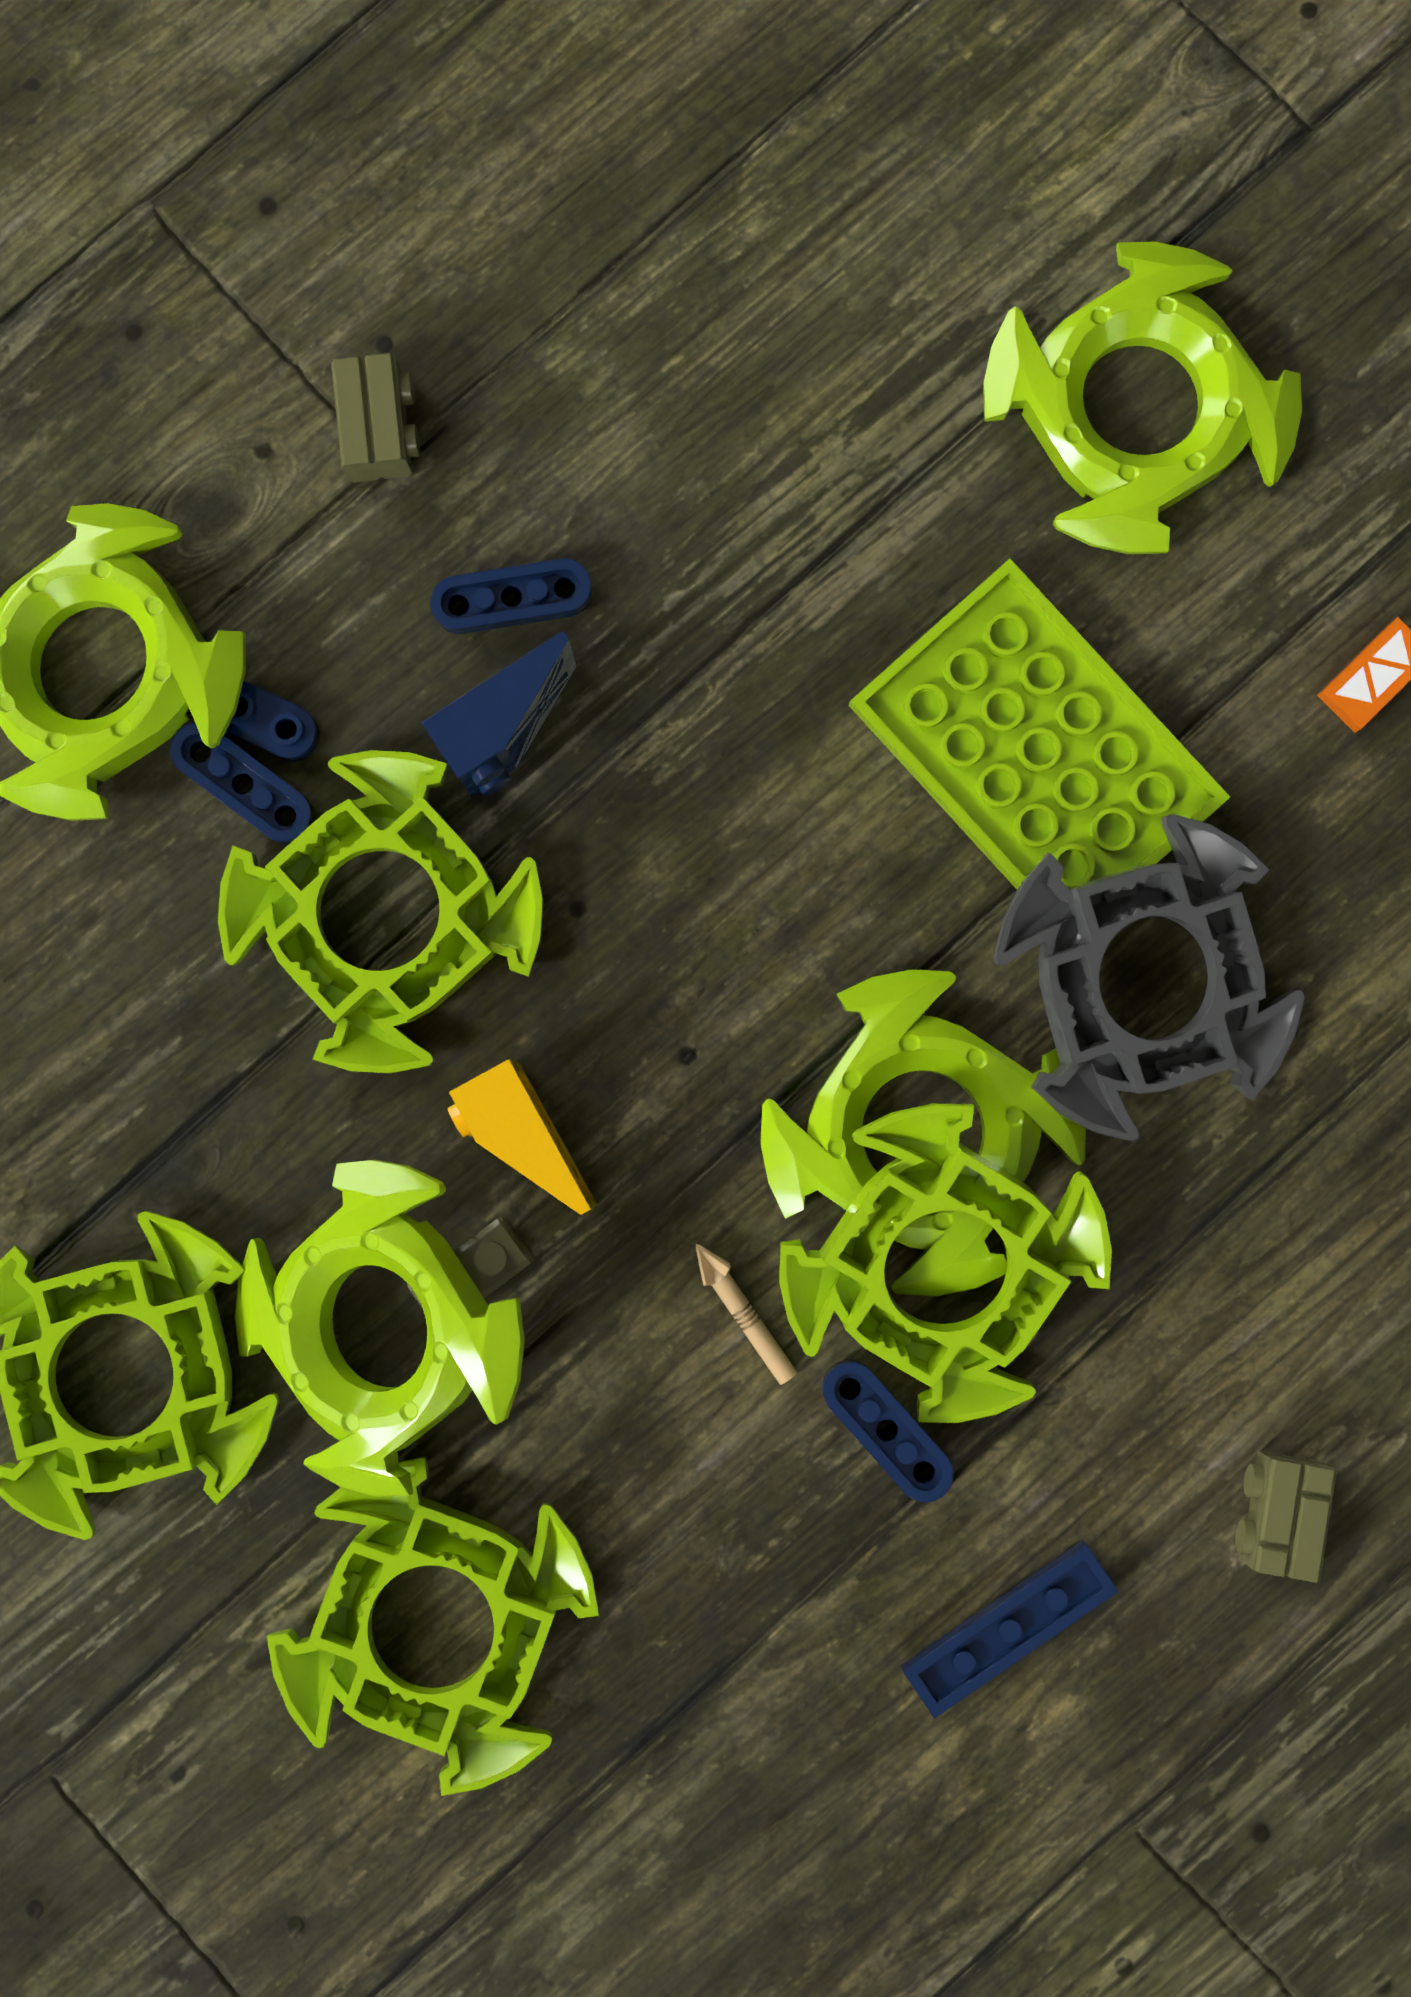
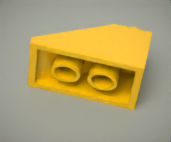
M508 1059L449 1092L455 1104L448 1107V1112L463 1137L473 1136L476 1143L578 1214L582 1215L597 1206L593 1195L520 1062Z

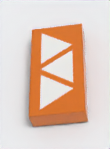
M1399 617L1395 618L1317 694L1354 733L1361 730L1411 680V629Z

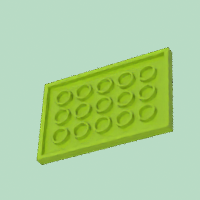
M1008 559L851 699L848 705L1017 890L1021 882L1049 852L1064 867L1061 881L1068 888L1141 865L1157 864L1172 850L1162 827V817L1176 814L1203 822L1230 798L1226 791L1011 559Z

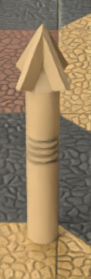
M696 1244L703 1286L711 1285L731 1315L735 1314L733 1318L737 1319L736 1322L738 1324L741 1323L739 1325L740 1328H743L742 1331L778 1383L782 1385L792 1379L798 1372L761 1318H757L758 1314L755 1313L754 1309H751L752 1305H748L749 1301L729 1273L730 1263Z

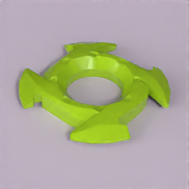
M1119 242L1116 245L1118 265L1129 270L1130 277L1064 319L1045 339L1041 347L1036 342L1020 308L1015 306L1008 311L989 354L983 382L984 422L1005 420L1010 409L1023 408L1022 416L1063 479L1081 497L1084 498L1089 495L1094 499L1056 516L1053 521L1056 530L1089 546L1125 554L1168 553L1170 527L1158 521V514L1217 478L1237 458L1247 442L1257 461L1264 483L1268 487L1277 484L1295 448L1302 414L1301 375L1298 372L1284 370L1277 381L1265 380L1222 318L1202 299L1192 294L1196 290L1228 279L1232 273V269L1229 266L1189 248L1160 242ZM1129 346L1152 347L1169 354L1186 369L1196 389L1198 410L1192 431L1181 443L1161 453L1137 455L1111 446L1096 433L1085 412L1083 388L1089 370L1108 353Z
M107 503L71 506L66 521L77 528L76 539L19 579L0 598V726L8 739L27 758L35 762L26 769L1 781L0 796L33 813L70 821L109 819L108 799L97 794V780L107 781L171 739L189 720L186 714L188 709L194 718L203 743L209 748L219 746L237 710L246 673V634L242 631L218 630L212 642H206L173 586L156 569L138 557L152 549L181 538L183 535L181 528L148 511ZM97 607L123 611L130 615L138 625L146 646V667L138 689L126 704L107 716L91 720H78L63 716L48 700L41 682V659L48 639L63 621L80 611Z
M377 750L332 757L328 762L329 768L355 786L366 797L353 801L348 799L326 811L273 858L265 868L259 867L255 854L232 846L220 883L218 926L224 960L229 965L236 966L243 960L261 936L267 932L268 937L266 940L280 965L333 1023L337 1024L333 1038L319 1041L312 1060L355 1072L396 1073L427 1067L435 1061L434 1056L411 1040L397 1028L398 1026L413 1022L436 1009L495 955L506 957L509 970L527 977L530 976L541 941L543 897L537 865L531 857L525 858L500 893L496 895L493 882L481 861L427 802L430 789L443 786L448 769L447 763L411 752ZM375 851L395 852L415 860L427 871L433 880L439 898L437 928L426 948L410 962L400 967L383 971L357 968L343 960L327 941L321 923V901L325 888L332 876L351 859Z
M906 970L871 977L837 993L836 995L846 1012L859 1013L864 1026L818 1092L808 1117L807 1132L789 1118L774 1100L766 1099L762 1104L760 1144L768 1183L784 1218L786 1219L804 1210L805 1196L815 1191H819L847 1211L865 1184L877 1174V1171L867 1157L864 1146L854 1142L852 1134L856 1129L862 1127L865 1111L875 1093L891 1079L908 1072H934L958 1083L970 1095L980 1115L982 1140L978 1154L1021 1182H1024L1032 1168L1039 1149L1041 1132L1062 1151L1071 1163L1082 1165L1085 1160L1086 1128L1059 1114L1031 1088L1039 1072L1053 1074L1060 1065L1056 1048L1042 1055L1041 1069L1031 1073L962 1026L938 1017L922 1015L955 982L956 975L950 971ZM960 1211L934 1212L913 1221L899 1233L894 1241L925 1251L892 1282L891 1290L896 1294L940 1296L975 1289L1005 1275L1007 1261L1004 1254L989 1252L985 1243V1239L993 1227L974 1215Z
M927 1104L889 1113L856 1129L852 1134L854 1142L884 1152L897 1159L885 1165L865 1184L820 1250H806L800 1239L780 1242V1288L788 1322L804 1353L810 1357H814L818 1353L826 1328L835 1311L842 1321L844 1329L861 1346L929 1386V1389L917 1395L918 1422L960 1423L997 1415L1033 1398L1036 1391L1032 1383L998 1369L996 1366L1000 1365L1005 1368L1025 1350L1071 1283L1069 1276H1082L1089 1288L1109 1289L1112 1248L1106 1216L1087 1175L1080 1171L1073 1175L1063 1198L1054 1214H1052L1047 1205L1026 1184L959 1143L960 1132L972 1127L973 1104ZM960 1211L984 1220L1002 1238L1007 1254V1270L1003 1285L994 1300L984 1310L966 1320L938 1324L917 1319L899 1307L887 1290L884 1273L887 1254L899 1233L918 1218L934 1212Z
M381 1160L336 1164L332 1186L342 1191L343 1206L290 1254L278 1275L273 1268L263 1240L261 1238L250 1240L242 1264L245 1271L239 1277L237 1286L235 1323L239 1356L248 1357L258 1354L263 1347L307 1413L327 1433L339 1440V1442L322 1452L307 1457L303 1463L307 1468L342 1488L372 1496H409L413 1494L410 1472L399 1466L397 1452L407 1448L464 1403L472 1391H474L493 1424L497 1425L508 1419L521 1381L525 1339L520 1298L500 1300L488 1306L445 1238L427 1220L417 1222L406 1214L418 1206L443 1195L446 1192V1187L442 1181L411 1166ZM364 1265L380 1266L393 1271L403 1278L416 1293L425 1314L427 1344L424 1357L414 1375L399 1387L378 1386L361 1378L346 1363L335 1340L333 1308L336 1296L347 1277Z
M150 1211L139 1213L137 1218L157 1261L147 1259L119 1260L41 1281L32 1273L35 1259L18 1245H15L0 1260V1337L5 1335L3 1347L0 1350V1393L17 1461L21 1460L18 1465L10 1462L0 1465V1496L13 1509L46 1529L82 1540L90 1539L97 1533L96 1525L83 1493L112 1492L198 1467L207 1476L203 1490L218 1505L248 1474L268 1440L279 1404L278 1394L270 1393L248 1406L229 1413L232 1401V1368L213 1289L219 1282L226 1284L235 1283L244 1273V1266L218 1241L188 1223ZM122 1314L136 1318L150 1326L161 1337L169 1351L173 1366V1386L169 1400L160 1416L141 1432L118 1437L92 1432L71 1417L59 1397L56 1385V1365L60 1351L69 1335L79 1325L97 1315Z
M426 1456L399 1461V1466L410 1472L413 1494L409 1496H372L340 1487L316 1507L315 1515L321 1519L346 1521L366 1525V1527L352 1540L337 1563L310 1636L300 1638L293 1628L268 1634L267 1641L273 1677L287 1710L314 1747L322 1748L327 1742L334 1703L337 1698L344 1705L343 1712L368 1728L445 1756L447 1752L449 1762L442 1767L439 1774L441 1796L482 1789L520 1771L550 1747L553 1738L550 1731L510 1722L507 1719L512 1717L525 1697L556 1610L570 1608L578 1618L599 1616V1608L593 1574L574 1533L551 1504L545 1502L539 1510L537 1534L532 1554L522 1542L502 1528L423 1497L420 1484L430 1475ZM420 1566L447 1567L468 1577L486 1597L493 1616V1643L485 1661L466 1679L445 1687H422L398 1677L381 1659L372 1636V1614L381 1590L397 1575Z

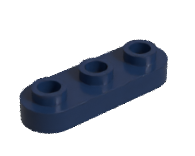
M555 559L447 577L440 581L433 589L430 607L436 621L444 630L454 634H466L575 616L582 612L589 604L592 596V586L588 572L580 563L571 559ZM564 583L575 587L574 594L566 599L556 595L557 588ZM510 592H518L522 595L520 604L515 607H508L503 604L504 597ZM464 600L468 602L469 609L465 614L457 616L451 613V606L456 601Z
M243 681L239 700H246L248 702V709L242 716H233L225 733L285 761L295 762L310 756L319 742V728L314 718L303 708ZM188 709L186 714L190 717H193L190 710ZM286 723H295L297 726L296 734L290 739H281L280 730L282 726Z
M196 723L185 725L174 735L170 746V754L175 766L272 840L281 844H290L314 822L313 807L305 796L227 737L223 736L219 746L211 748L210 757L206 761L197 762L195 759L196 750L205 744L200 737ZM244 777H252L254 783L252 790L247 794H239L237 790L238 782ZM286 809H294L296 812L294 823L286 827L281 826L279 821L281 813Z
M843 1360L831 1366L823 1378L822 1392L828 1407L907 1496L919 1502H933L943 1497L951 1487L953 1468L948 1457L865 1364L856 1360ZM846 1378H854L860 1385L859 1391L852 1397L843 1396L839 1391L841 1382ZM886 1419L894 1421L896 1431L891 1437L882 1438L877 1435L876 1428L879 1422ZM921 1461H927L933 1466L932 1474L926 1479H917L913 1475L915 1465Z

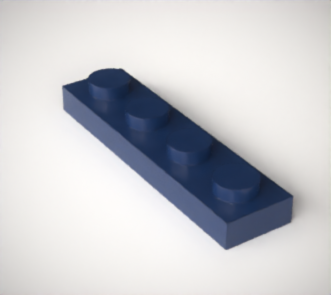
M1082 1540L901 1665V1668L935 1719L1119 1591L1088 1545Z

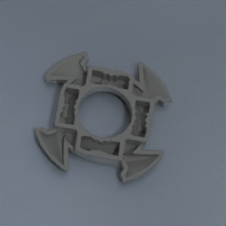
M1176 814L1164 816L1161 821L1177 863L1141 865L1068 888L1061 881L1064 867L1050 852L1047 853L1021 882L1003 917L993 957L994 964L1004 965L1040 944L1038 956L1039 985L1060 1065L1053 1074L1039 1072L1031 1088L1059 1114L1092 1132L1128 1141L1138 1139L1139 1133L1127 1113L1118 1091L1137 1094L1166 1091L1230 1068L1233 1071L1230 1085L1249 1100H1253L1278 1071L1296 1035L1305 998L1303 991L1290 990L1258 1007L1259 1000L1266 998L1265 972L1242 892L1235 891L1241 884H1257L1269 869L1243 843L1208 823ZM1148 916L1170 919L1188 930L1203 951L1208 973L1205 997L1193 1019L1174 1034L1158 1039H1142L1121 1028L1108 1013L1102 1000L1099 985L1101 961L1111 940L1128 924Z

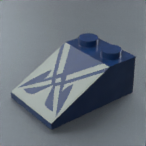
M561 631L421 722L471 797L479 792L483 796L493 794L511 780L508 773L518 767L577 665L570 641L564 631Z

